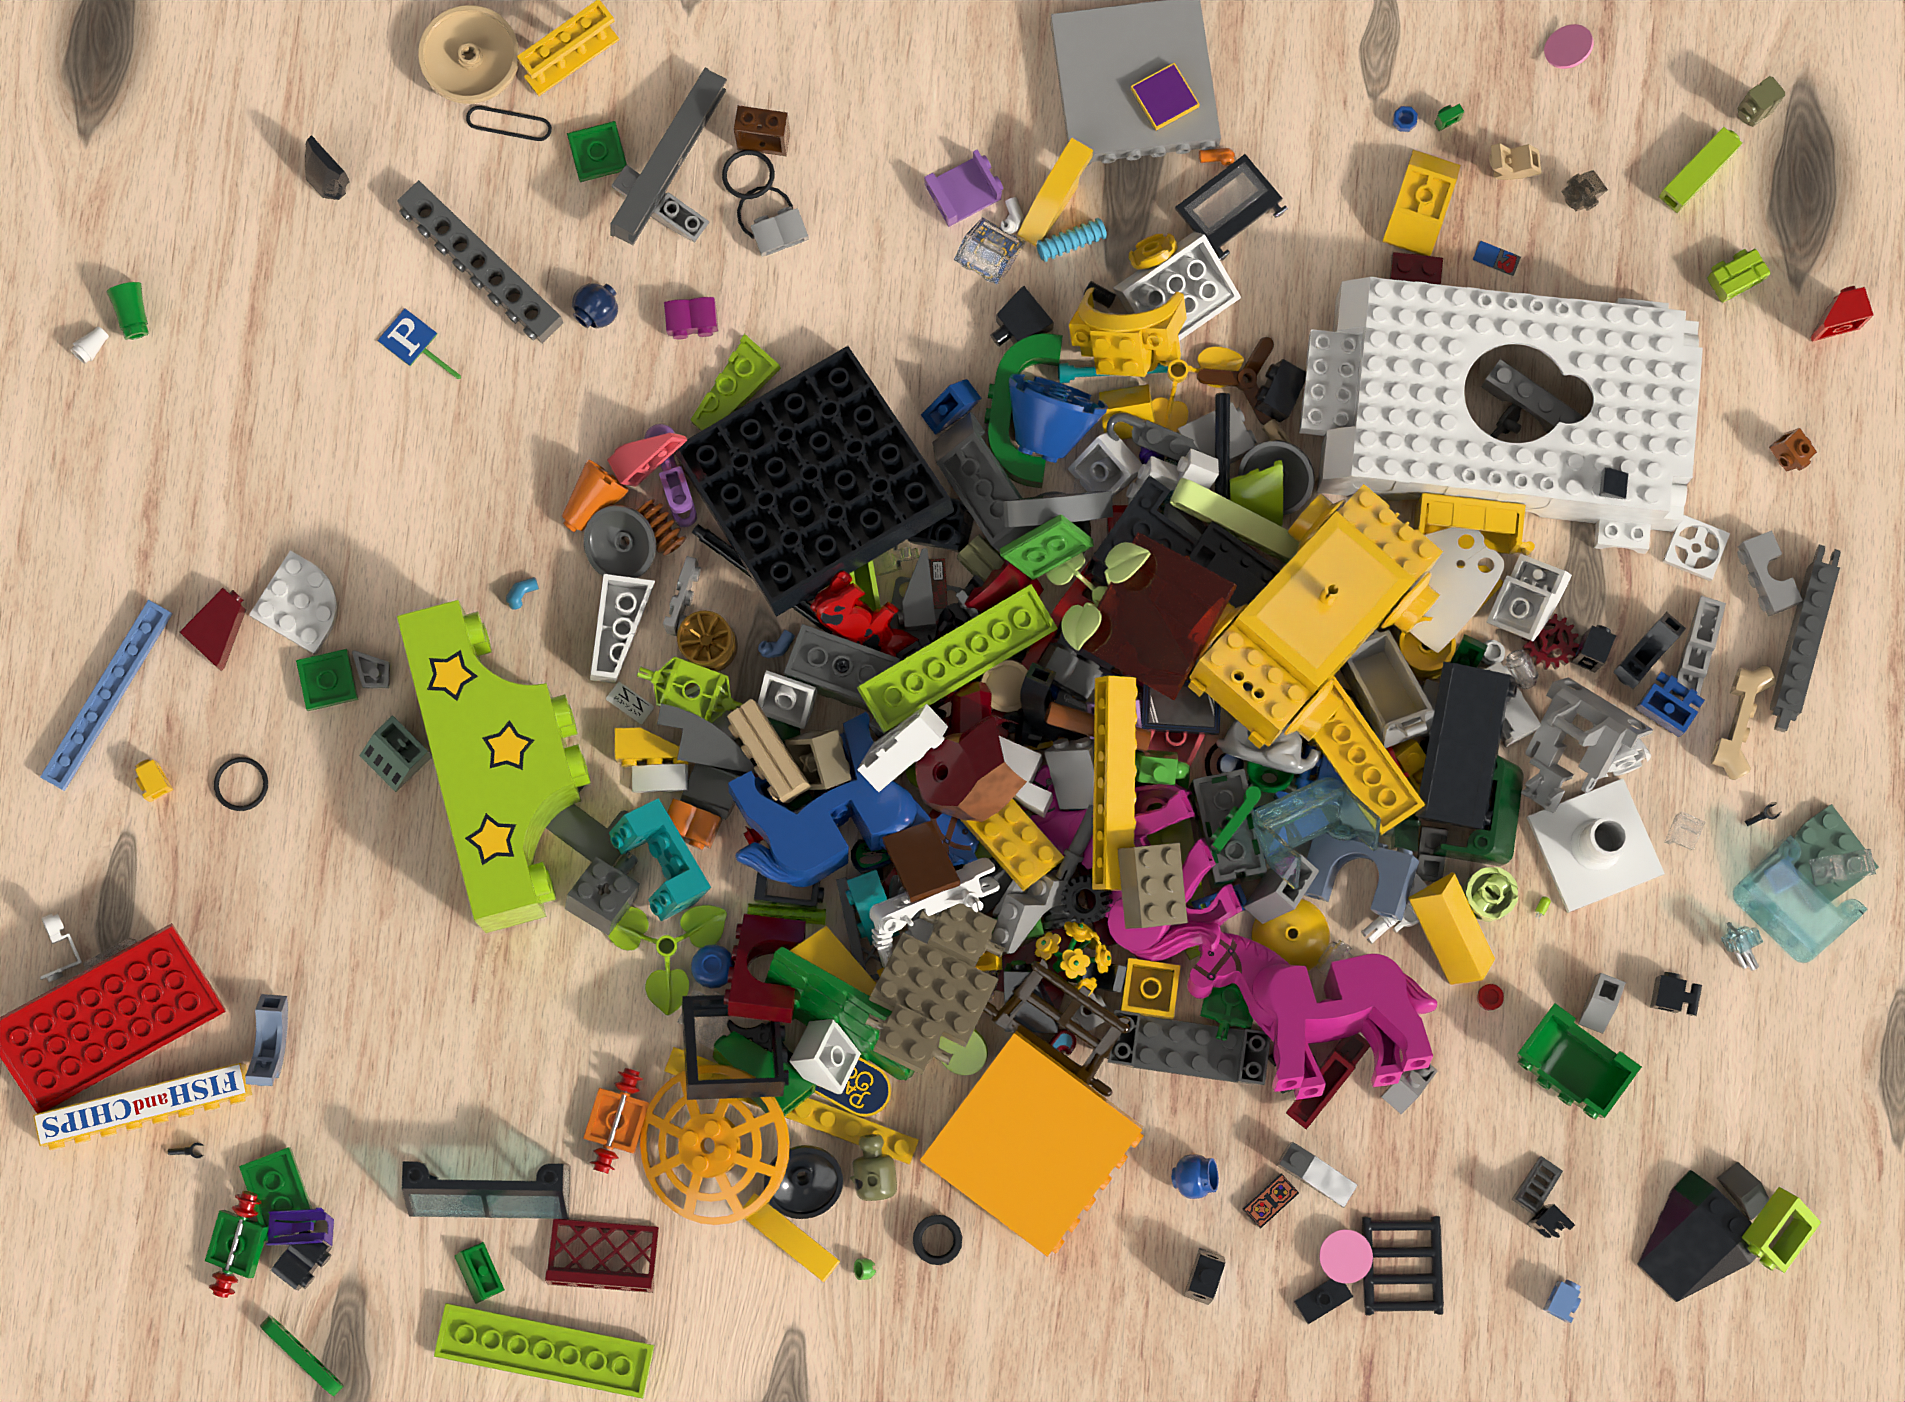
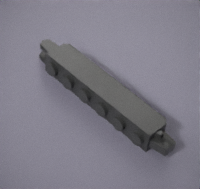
M1820 544L1816 549L1813 562L1808 566L1800 592L1803 601L1796 607L1770 704V710L1773 711L1772 715L1777 716L1774 730L1780 732L1787 731L1790 721H1796L1797 716L1802 713L1840 567L1837 566L1841 551L1834 549L1831 553L1829 564L1823 563L1825 546Z

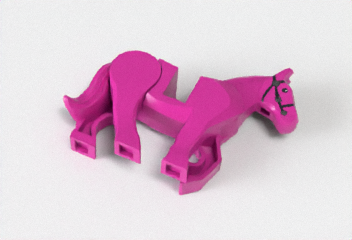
M1047 764L1038 770L1032 783L1052 793L1053 801L1045 817L1043 818L1018 802L1016 803L1065 857L1063 853L1066 848L1069 849L1087 809L1068 811L1059 808ZM1154 784L1136 787L1135 847L1149 846L1151 844L1147 835L1162 830L1171 824L1178 823L1183 819L1195 816L1187 798L1192 795V791L1178 784ZM1154 803H1160L1163 806L1155 810H1150L1151 805ZM1093 835L1082 855L1084 856L1082 864L1088 870L1093 867ZM1205 838L1197 840L1182 865L1186 903L1193 896L1204 875L1216 865ZM1229 884L1220 890L1214 901L1207 908H1194L1186 904L1188 923L1125 929L1122 891L1111 890L1112 894L1109 895V899H1113L1112 904H1109L1111 909L1105 913V917L1108 918L1109 931L1116 943L1128 949L1139 960L1158 962L1196 945H1203L1211 952L1215 951L1220 942V926L1229 918L1240 913L1242 907L1232 884Z

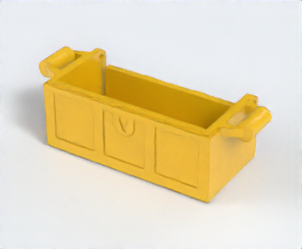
M1423 493L1415 505L1414 532L1419 530L1423 535L1451 527L1479 530L1484 536L1486 547L1490 550H1495L1497 553L1510 555L1522 553L1527 556L1535 548V544L1531 541L1522 542L1526 506L1524 504ZM1464 534L1458 539V544L1462 549H1470L1475 543L1474 538L1468 534Z

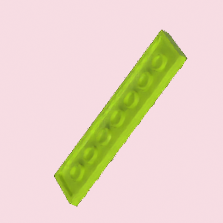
M1031 584L858 686L857 689L884 733L903 722L927 704L929 706L1058 628Z
M445 1303L434 1357L643 1399L655 1345Z

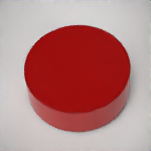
M1486 984L1479 989L1477 1002L1481 1008L1492 1011L1503 1004L1504 993L1499 986Z

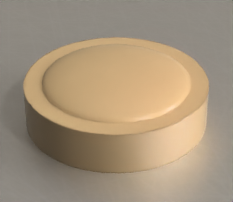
M1005 660L982 674L980 682L986 683L992 693L991 707L1001 712H1012L1021 708L1020 691L1028 670L1020 663Z

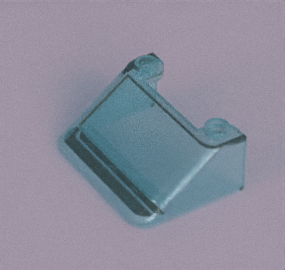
M1790 835L1780 840L1736 885L1733 890V899L1794 960L1800 963H1807L1819 955L1868 909L1856 899H1848L1843 901L1838 907L1834 906L1793 866L1801 857L1802 849L1798 841Z

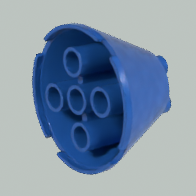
M1011 374L1009 389L1015 439L1019 445L1018 450L1022 453L1032 455L1035 452L1043 455L1042 459L1057 463V460L1064 458L1107 411L1108 406L1101 400L1098 401V404L1091 401L1092 395L1079 389L1035 376L1034 380L1031 381L1024 379V374Z

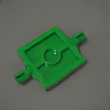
M1231 983L1221 988L1214 987L1211 994L1203 1000L1200 1016L1220 1023L1216 1036L1217 1039L1220 1040L1224 1030L1222 1040L1226 1041L1230 1026H1238L1245 1029L1252 1028L1254 1019L1237 984Z

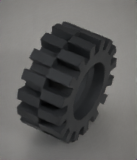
M1091 874L1072 879L1071 882L1065 885L1066 890L1062 891L1061 895L1064 896V899H1061V904L1066 906L1063 910L1065 913L1069 912L1070 915L1068 917L1071 920L1076 919L1075 922L1077 923L1084 922V924L1098 921L1105 917V913L1111 909L1109 907V904H1112L1113 899H1109V895L1112 894L1111 890H1092ZM1083 889H1088L1095 895L1096 902L1091 909L1083 908L1078 902V895Z

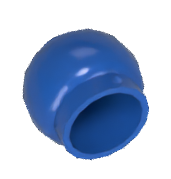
M716 944L706 945L693 956L691 972L694 979L703 987L710 989L720 988L728 983L729 967H734L735 962L732 961L731 953L723 946Z
M1197 1154L1186 1155L1172 1169L1173 1187L1178 1189L1181 1195L1188 1199L1203 1198L1208 1193L1216 1192L1218 1189V1168L1213 1158L1206 1159L1204 1156Z

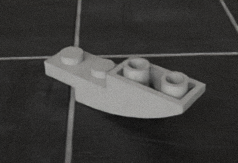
M626 165L613 182L612 187L627 197L640 174ZM669 192L663 195L651 215L653 219L694 243L709 224L707 219Z

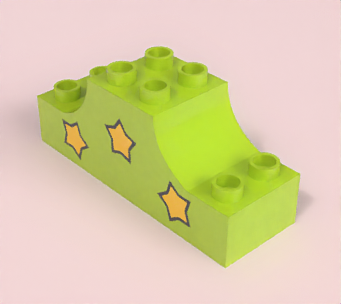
M459 600L399 615L397 619L473 918L485 933L545 918L547 915L543 903L556 900L549 870H546L544 863L533 864L537 844L545 828L557 814L565 808L581 802L578 787L591 784L585 758L581 754L579 744L567 747L566 737L578 734L565 694L553 697L547 683L523 685L509 682L493 674L482 665L480 656L492 653L485 624L482 623L478 611L466 614Z

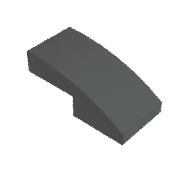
M1421 825L1417 855L1419 864L1416 874L1423 881L1436 882L1443 878L1446 857L1433 855L1434 849L1440 844H1446L1448 829Z

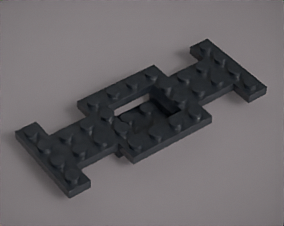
M1149 475L1094 553L1092 559L1108 569L1105 560L1108 553L1116 545L1128 542L1147 549L1151 554L1143 565L1168 583L1155 604L1192 631L1210 611L1208 607L1192 597L1194 594L1212 607L1223 598L1235 608L1245 604L1249 605L1281 570L1214 521L1209 523L1198 540L1157 511L1170 490Z

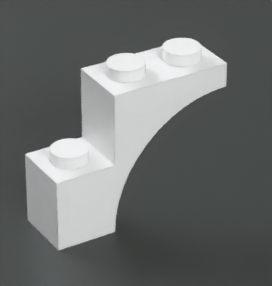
M1191 448L1185 457L1182 456L1177 466L1151 456L1147 464H1143L1140 467L1136 482H1132L1127 489L1126 497H1128V504L1149 475L1169 490H1175L1180 478L1191 480L1210 489L1219 475L1218 459Z

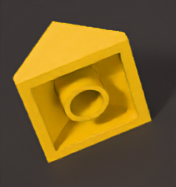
M1149 384L1099 392V400L1108 406L1106 413L1101 418L1104 433H1107V422L1110 417L1120 412L1129 413L1143 420L1155 423ZM1117 422L1114 425V432L1121 440L1132 438L1133 426L1124 422Z

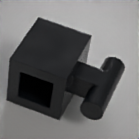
M1664 972V975L1657 976L1655 979L1650 1008L1678 1013L1682 1011L1684 1003L1688 1004L1686 1014L1697 1016L1702 985L1692 983L1690 993L1685 992L1687 980L1680 979L1679 974Z

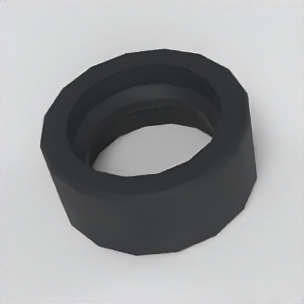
M932 1215L925 1217L918 1223L913 1232L912 1243L916 1254L921 1260L931 1265H943L957 1257L962 1248L963 1237L960 1227L953 1219L945 1215ZM934 1224H942L948 1227L953 1235L951 1249L941 1256L929 1254L922 1244L924 1231Z

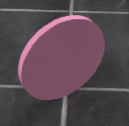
M1571 24L1563 26L1548 38L1544 47L1545 57L1556 68L1567 69L1575 67L1590 55L1594 45L1593 36L1582 25Z
M1339 1230L1330 1234L1323 1241L1319 1252V1260L1323 1271L1332 1280L1340 1283H1353L1362 1279L1369 1272L1373 1261V1253L1369 1242L1360 1233L1353 1230Z

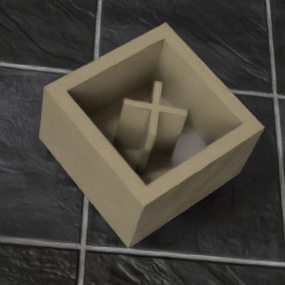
M838 729L809 731L785 740L789 753L811 785L809 790L828 789L852 780L850 766L845 758L843 741L838 733Z

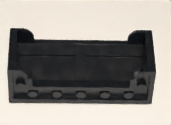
M1443 662L1419 797L1425 806L1415 813L1416 817L1430 822L1476 830H1488V826L1492 825L1493 810L1490 809L1489 799L1506 706L1511 697H1516L1518 683L1515 682V678L1512 675Z

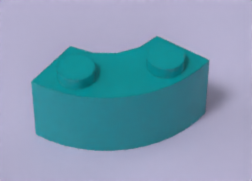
M877 870L847 880L850 890L845 891L850 906L855 905L861 920V923L857 924L862 939L868 938L870 946L873 945L872 941H874L872 929H875L874 922L870 918V909L873 905L887 900ZM899 931L894 932L892 937L900 935Z

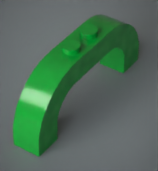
M1036 334L1018 341L1002 357L997 368L995 384H989L988 399H992L991 408H986L984 423H989V449L1011 480L1029 487L1042 488L1046 460L1042 459V457L1021 453L1010 440L1009 427L1012 406L1009 378L1011 374H1020L1032 365L1058 366L1063 335Z

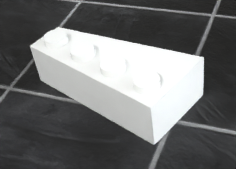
M603 575L590 680L616 683L653 590L654 580Z

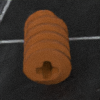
M652 499L636 511L642 514L649 522L655 535L656 545H658L656 548L657 552L664 553L663 556H666L678 549L687 537L686 535L677 537L681 528L672 530L671 527L675 520L672 519L666 522L665 519L669 512L660 513L659 511L663 504L654 505L655 499Z

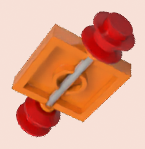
M625 1068L624 1072L618 1071L622 1076L621 1082L614 1083L623 1092L620 1091L619 1094L599 1088L583 1139L603 1144L605 1149L598 1148L593 1150L597 1158L596 1161H590V1163L595 1164L593 1170L606 1174L609 1173L610 1169L615 1170L611 1166L612 1160L619 1159L617 1154L610 1150L616 1148L635 1154L646 1112L650 1104L649 1102L630 1097L631 1094H628L639 1092L640 1090L636 1087V1083L643 1080V1078L639 1077L640 1072Z

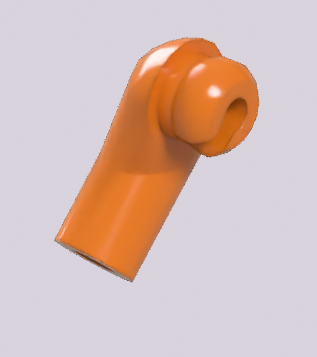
M1230 148L1199 151L1200 163L1221 161L1222 165L1229 166L1235 161V153Z

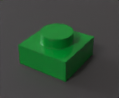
M1460 103L1453 107L1451 105L1445 106L1438 111L1434 122L1438 131L1462 119L1464 110Z

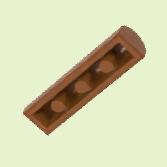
M1054 702L1049 703L1044 717L1047 724L1094 737V714ZM1135 726L1137 750L1144 752L1148 750L1151 731Z

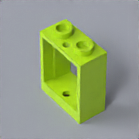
M1778 1187L1742 1238L1749 1245L1747 1249L1756 1257L1761 1258L1759 1262L1771 1271L1776 1268L1785 1273L1821 1224V1221L1799 1197ZM1790 1215H1792L1794 1219L1774 1247L1770 1249L1768 1245Z

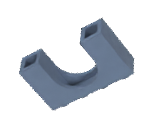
M1325 830L1324 833L1315 831L1307 860L1319 872L1304 896L1329 902L1336 876L1342 866L1354 859H1369L1375 862L1379 872V881L1370 909L1377 915L1402 921L1419 864V860L1412 855L1413 852L1404 848H1398L1397 851L1390 850L1388 845L1380 842H1373V845L1363 843V839L1355 836H1349L1348 839L1341 838L1339 833L1331 830Z

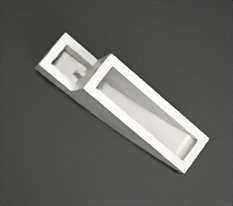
M999 736L1005 763L1018 776L1027 781L1013 799L1028 810L1044 818L1053 801L1052 793L1032 784L1043 762L1042 755Z

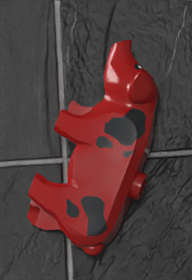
M844 570L838 572L832 578L830 586L817 594L815 601L810 606L811 610L816 613L818 620L825 627L833 631V635L898 658L896 655L898 652L919 641V639L904 630L891 628L890 622L893 615L898 612V608L893 604L887 602L880 609L877 608L873 611L870 606L859 600L865 592L854 583L848 585L853 579Z

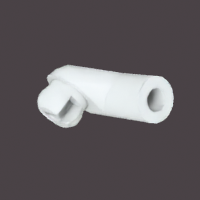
M1016 197L1005 201L1009 215L1005 221L1001 222V229L1007 234L1015 233L1024 220Z

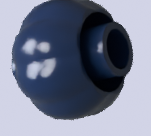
M588 283L581 286L574 293L572 299V307L575 310L574 318L585 328L591 326L597 329L610 325L618 314V304L614 297L617 294L616 291L608 284L602 286L597 283Z

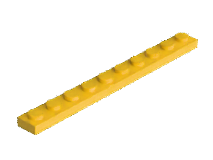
M673 1047L664 1072L676 1076L685 1071L684 1050ZM697 1056V1066L712 1064L719 1065L718 1063ZM717 1073L698 1074V1080L730 1078V1076ZM738 1098L745 1103L759 1107L752 1098ZM807 1098L785 1116L787 1119L858 1146L861 1136L880 1134L884 1140L882 1154L890 1155L893 1159L908 1165L911 1163L919 1142L916 1138Z

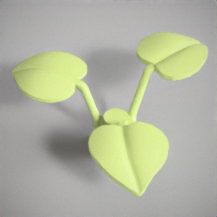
M1128 542L1120 543L1111 549L1105 560L1108 569L1104 572L1109 588L1106 586L1095 587L1077 571L1085 563L1083 552L1046 572L1047 578L1055 585H1064L1075 575L1093 591L1092 600L1095 604L1085 603L1084 607L1074 605L1065 613L1062 619L1063 635L1075 650L1079 651L1082 645L1098 629L1101 622L1100 612L1102 610L1107 614L1117 611L1121 601L1117 596L1118 592L1114 589L1113 583H1120L1130 578L1150 556L1151 553L1147 549Z

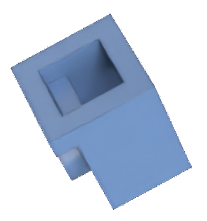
M1567 1279L1565 1283L1557 1281L1543 1310L1566 1323H1572L1574 1318L1569 1315L1571 1312H1576L1581 1302V1299L1578 1298L1581 1286Z

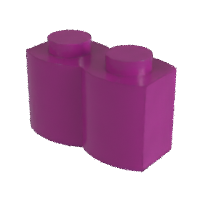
M714 297L664 302L666 332L668 336H673V339H686L691 334H698L699 337H710L714 332H718L717 307Z

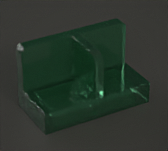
M1415 813L1394 826L1390 850L1397 851L1398 848H1404L1412 852L1418 851V828L1421 825V821H1419V817L1415 816Z

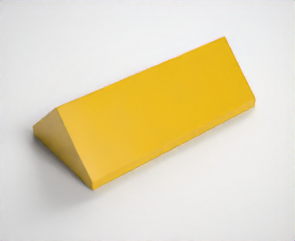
M1452 872L1408 897V900L1448 983L1454 985L1482 981L1492 966L1495 957L1455 873Z

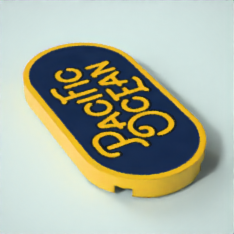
M859 1057L842 1094H836L816 1085L814 1093L856 1116L867 1117L881 1112L887 1106L891 1097V1085L887 1075L880 1068Z

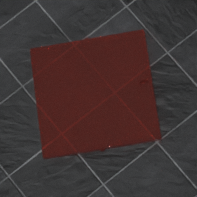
M1138 532L1132 543L1147 549L1151 554L1130 578L1120 583L1110 582L1097 606L1101 613L1100 625L1081 648L1120 669L1123 675L1128 674L1168 698L1175 700L1237 585L1191 561L1189 556H1182Z

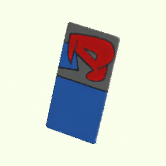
M1480 241L1473 257L1474 261L1514 276L1521 256Z

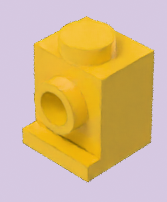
M146 759L135 766V771L138 775L135 780L142 792L146 790L142 794L145 800L152 802L173 790L157 761Z

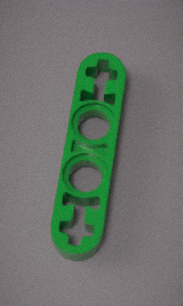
M269 1315L260 1324L262 1330L330 1395L335 1397L344 1387L342 1382L274 1317Z

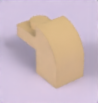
M1501 143L1491 145L1489 161L1494 170V178L1513 180L1542 174L1539 150L1530 144L1512 149Z

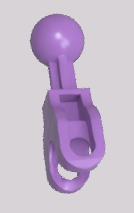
M655 424L647 430L644 439L667 433L675 434V432L668 425ZM672 454L661 464L663 472H660L659 476L675 523L680 527H689L696 522L697 513L682 466L677 467L674 455ZM688 510L691 512L690 516L686 519L678 516V513H684Z

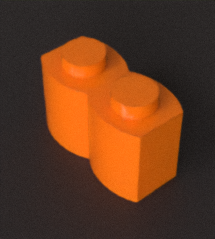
M673 798L667 813L681 837L690 840L689 845L694 848L703 850L704 847L711 849L722 823V818Z

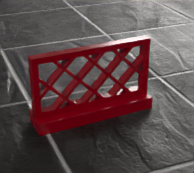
M553 1219L545 1281L547 1285L653 1293L659 1227ZM559 1226L571 1227L575 1232V1235L564 1244L557 1237ZM575 1227H580L582 1229L578 1232ZM589 1228L597 1229L602 1235L591 1246L581 1236ZM601 1229H606L609 1231L604 1234V1232ZM619 1230L623 1231L628 1239L616 1248L608 1236L614 1231ZM627 1231H632L635 1233L631 1236ZM642 1232L653 1233L652 1243L642 1250L634 1239ZM579 1237L587 1249L575 1258L567 1249V1246ZM606 1240L614 1251L601 1260L593 1249ZM557 1242H558V1243L561 1245V1247H559V1248L556 1250V1245H557ZM632 1242L640 1253L628 1262L619 1251ZM651 1249V1254L649 1258L646 1253ZM565 1250L573 1261L565 1267H554L555 1256ZM591 1252L599 1263L592 1269H584L578 1261ZM615 1254H618L626 1265L618 1271H610L605 1263ZM644 1256L649 1262V1273H637L631 1265ZM576 1264L580 1269L571 1267ZM603 1266L606 1271L597 1269ZM629 1268L632 1273L624 1271Z

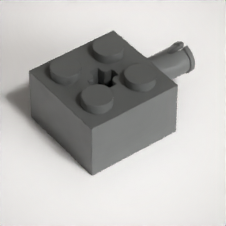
M627 852L612 867L595 857L567 894L565 910L609 936L637 898L640 883L627 875L634 865L637 864L638 859L633 854L629 859L630 852Z

